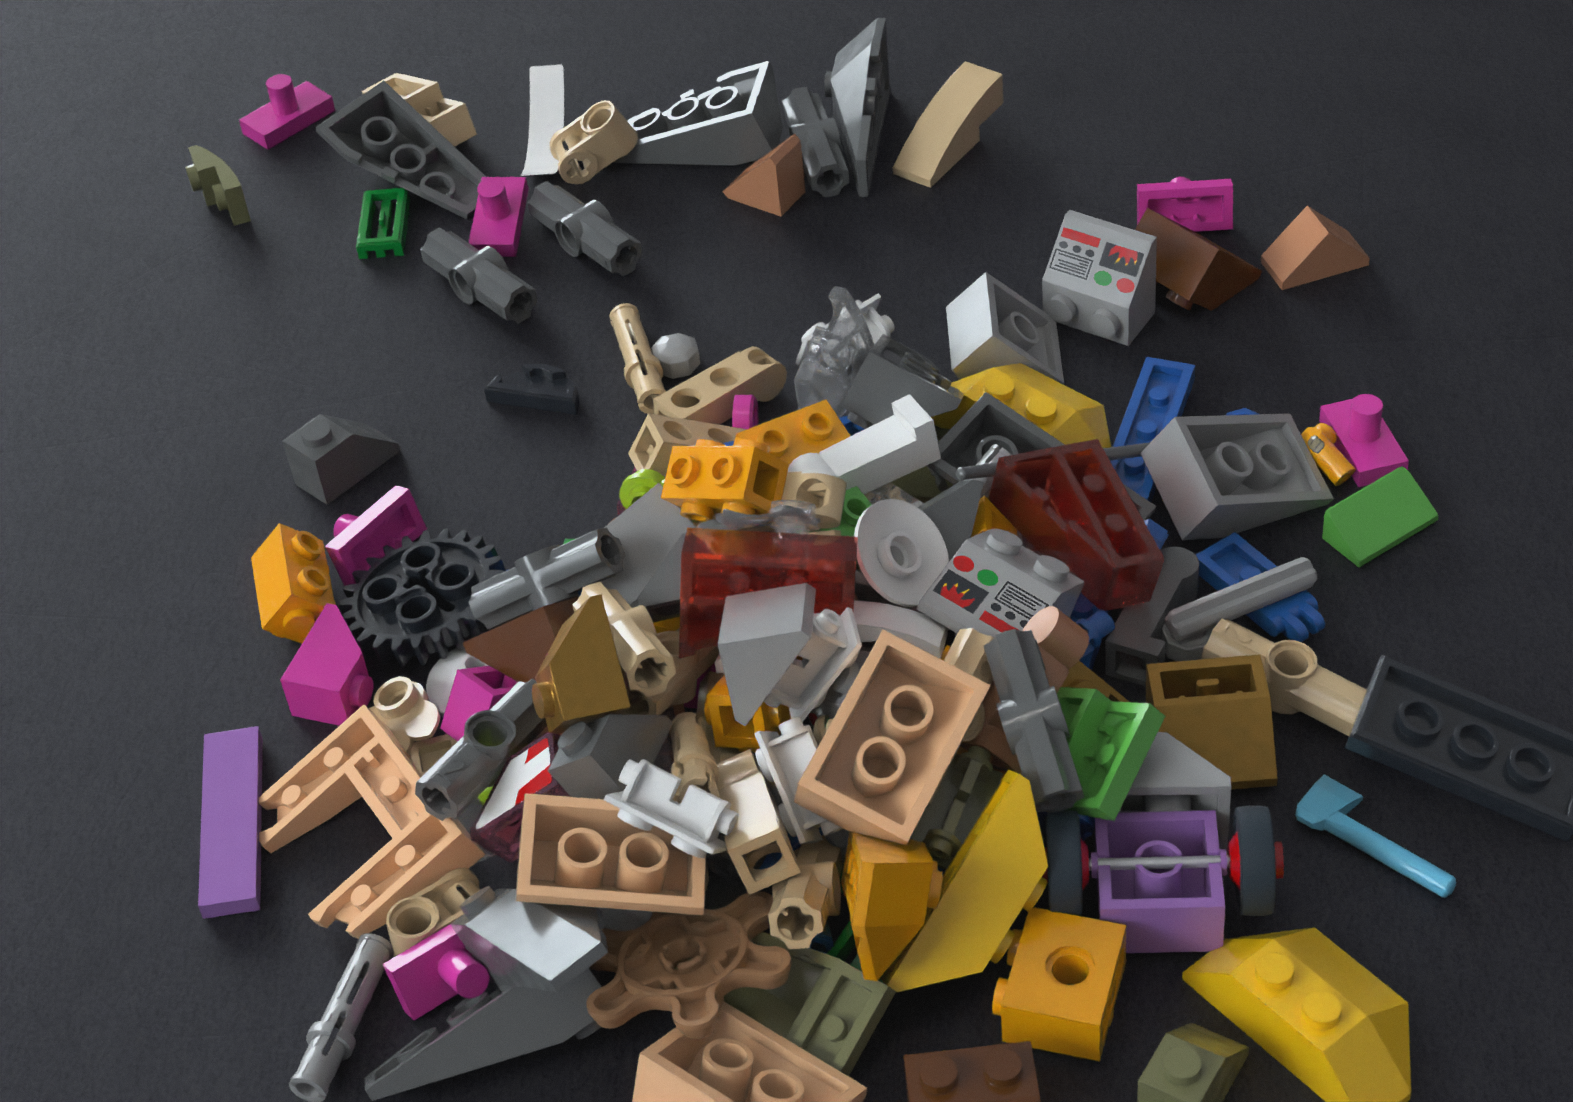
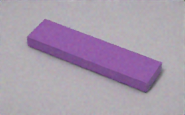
M259 726L204 734L198 907L203 919L260 910L261 843L259 842V833L261 832L262 806L259 804V797L262 795L263 738Z

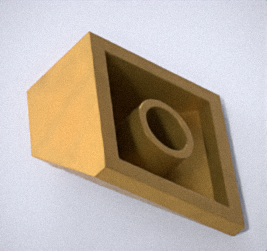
M602 594L590 596L561 626L535 677L537 683L533 684L532 687L533 704L540 719L546 718L549 733H564L577 722L589 723L609 714H623L631 707Z

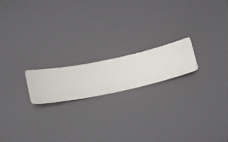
M533 66L529 69L530 122L528 149L521 176L554 174L557 172L559 161L554 159L549 149V142L552 136L564 126L563 66Z

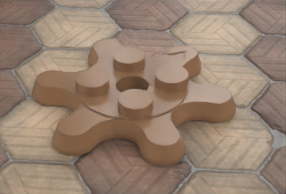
M760 891L750 895L745 893L723 908L715 910L704 909L703 915L652 912L650 919L636 929L628 931L602 929L606 936L608 953L589 968L596 971L615 972L617 974L611 982L589 995L586 1001L588 1013L599 1026L603 1028H616L645 1011L655 1009L671 1011L675 1025L686 1037L699 1039L710 1035L717 1026L719 1009L724 1003L723 996L728 992L744 987L775 989L785 984L788 980L792 964L789 952L781 947L760 946L750 941L770 927L768 914L773 903V897L771 894Z

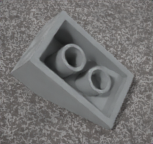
M1291 414L1174 417L1141 452V456L1182 540L1223 538L1234 532L1239 533L1328 505L1334 499Z

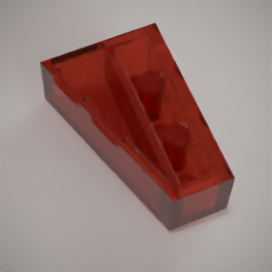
M1098 439L999 457L988 500L1042 555L1054 557L1062 561L1069 567V573L1085 581L1081 593L1099 610L1107 611L1151 601L1165 558Z
M687 528L681 551L679 659L696 655L697 650L718 645L726 596L807 583L816 589L814 613H821L824 609H830L841 616L847 607L851 608L854 613L858 537Z

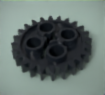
M444 528L437 538L431 539L428 530H425L417 542L413 543L408 536H404L402 538V547L395 550L393 547L385 545L383 546L385 553L383 558H366L369 570L353 571L352 575L356 584L344 586L343 591L346 599L339 601V607L343 613L342 616L365 658L368 659L377 655L380 664L385 665L395 656L399 666L404 667L412 656H417L420 664L425 665L430 653L437 652L440 658L446 659L448 647L455 645L465 650L463 645L465 637L468 635L478 636L484 633L481 627L482 622L474 618L468 602L472 596L471 587L498 573L505 572L506 569L501 556L497 554L495 546L493 544L486 546L481 535L470 540L467 530H462L452 539L449 529Z

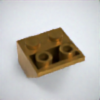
M1261 654L1146 664V703H1150L1166 716L1158 732H1167L1231 778V790L1277 786L1271 699Z

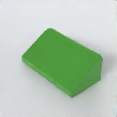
M1401 466L1327 509L1324 514L1322 538L1357 567H1361L1438 521V513L1411 473Z

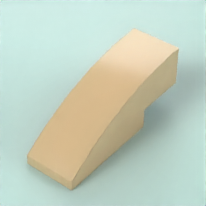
M965 61L949 77L918 119L893 166V174L931 188L980 141L979 126L1003 104L1002 74Z
M399 73L384 79L389 86L454 147L477 135L466 104L443 98L438 82ZM380 82L363 90L362 93H366L367 91L378 85Z

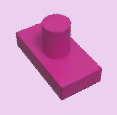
M278 74L266 81L271 102L239 119L244 135L268 150L334 112L335 107L332 96L308 81L294 88L290 76Z
M482 177L477 187L478 199L469 244L478 250L490 246L501 257H516L529 190L526 177Z
M1177 177L1166 183L1137 184V225L1146 209L1149 208L1193 231L1233 229L1231 179L1191 181L1186 177Z
M1361 394L1353 399L1320 406L1319 421L1320 423L1330 425L1334 429L1337 436V441L1334 445L1356 469L1352 477L1358 487L1369 485L1401 466L1408 470L1409 460L1382 418V401L1371 394Z
M395 485L361 516L341 515L334 525L335 538L325 548L343 585L356 584L352 573L357 570H369L366 558H383L385 556L383 546L389 545L396 550L402 547V538L404 536H408L413 542L423 531L427 530V527L410 490Z
M450 924L383 964L404 1012L412 1020H416L457 994L468 999L478 997L486 990L489 984L488 970L471 956Z

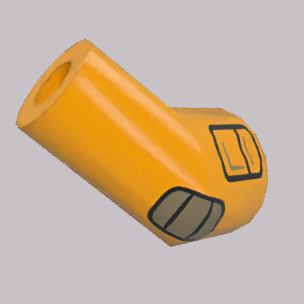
M1319 423L1315 427H1308L1303 431L1301 436L1316 465L1335 486L1344 483L1353 475L1356 469L1334 445L1337 441V436L1330 425Z

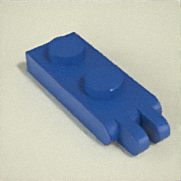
M1236 532L1196 554L1199 561V576L1217 591L1277 567ZM1307 590L1245 614L1270 636L1275 637L1282 633L1289 640L1299 642L1308 639V632L1316 634L1325 628L1324 618L1318 612V603Z

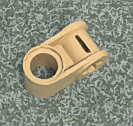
M605 100L592 105L579 118L558 130L549 142V149L554 159L559 161L558 171L562 179L570 184H583L615 160L626 156L636 145L638 134L613 103ZM563 141H566L569 150H565ZM578 160L582 161L584 170H581Z
M458 868L450 871L441 877L439 881L410 897L399 900L390 908L386 924L394 957L451 924L464 914L460 909V905L480 890L479 880L471 870Z

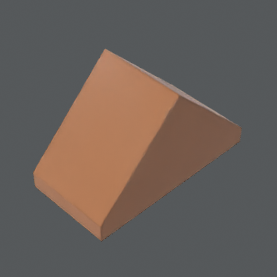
M796 134L790 136L747 167L723 193L728 199L781 217L806 192L801 140Z
M1306 206L1261 255V263L1281 290H1285L1368 266L1369 257L1346 229L1311 207Z

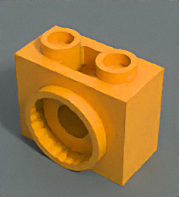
M1033 907L1028 911L1023 930L1013 929L1014 938L1007 952V965L1012 966L1009 978H999L995 987L992 1013L993 1015L1001 1016L1002 1042L1017 1043L1031 1041L1032 1048L1100 1061L1107 1032L1113 1020L1114 1006L1126 963V925Z

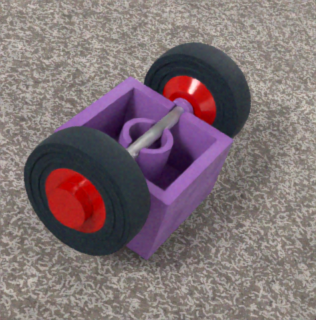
M1266 806L1236 807L1233 816V837L1228 843V855L1226 849H1219L1215 810L1118 813L1115 821L1095 818V852H1091V858L1088 857V846L1081 839L1078 812L1072 810L1047 812V817H1045L1046 847L1044 849L1048 867L1042 877L1047 880L1048 910L1081 916L1083 914V891L1089 884V871H1092V878H1096L1098 920L1126 925V953L1210 952L1222 947L1225 919L1222 876L1227 875V867L1229 878L1235 885L1236 901L1240 915L1266 916L1273 914L1276 899V879H1283L1284 860L1282 843L1274 842L1272 818Z

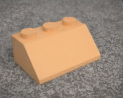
M883 629L798 782L794 803L847 831L907 845L991 685Z
M525 793L516 901L703 915L705 858H698L679 850L671 844L674 835L654 825L651 831H646L624 822L617 816L620 808L604 801V799Z
M724 1002L719 1009L717 1026L710 1035L699 1039H692L683 1035L676 1027L639 1053L632 1102H863L867 1087Z

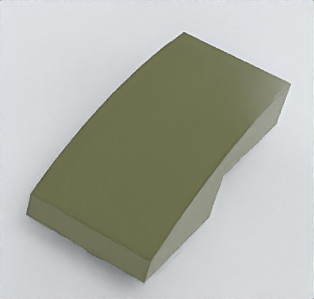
M198 145L188 147L193 164L185 166L193 192L202 190L207 206L217 204L219 211L228 209L234 226L251 221L241 184L232 169L209 150Z

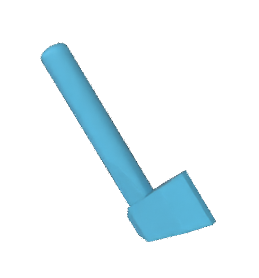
M1325 774L1297 804L1296 819L1308 827L1328 831L1441 897H1447L1454 891L1456 878L1453 875L1346 816L1349 811L1363 800V796Z

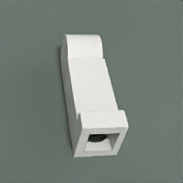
M909 394L891 403L893 416L820 451L819 454L806 453L800 455L791 462L788 472L802 471V473H821L835 476L847 483L846 490L857 486L863 494H866L941 459L934 421Z

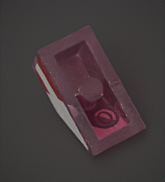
M547 732L508 758L470 829V840L511 863L519 858L525 793L571 797L548 772L559 750L557 743L561 737L560 734Z

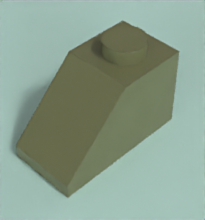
M1194 1023L1169 1031L1163 1037L1138 1080V1102H1223L1249 1055V1047Z

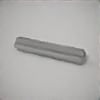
M1297 558L1170 610L1165 618L1166 626L1174 640H1185L1214 628L1222 618L1231 621L1311 588L1314 582L1317 581L1316 570L1308 558Z

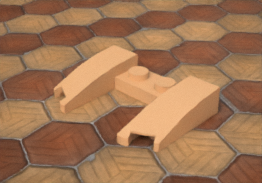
M362 705L259 797V804L266 810L277 809V823L273 827L259 833V842L270 853L331 819L360 797L364 798L391 835L392 839L308 914L316 924L324 928H328L335 920L349 924L346 932L357 939L362 934L370 933L385 925L390 908L399 900L410 897L432 885L450 871L458 868L469 869L485 856V853L457 818H445L441 821L426 812L424 804L415 795L416 782L422 775L409 758L411 756L388 726L366 705Z

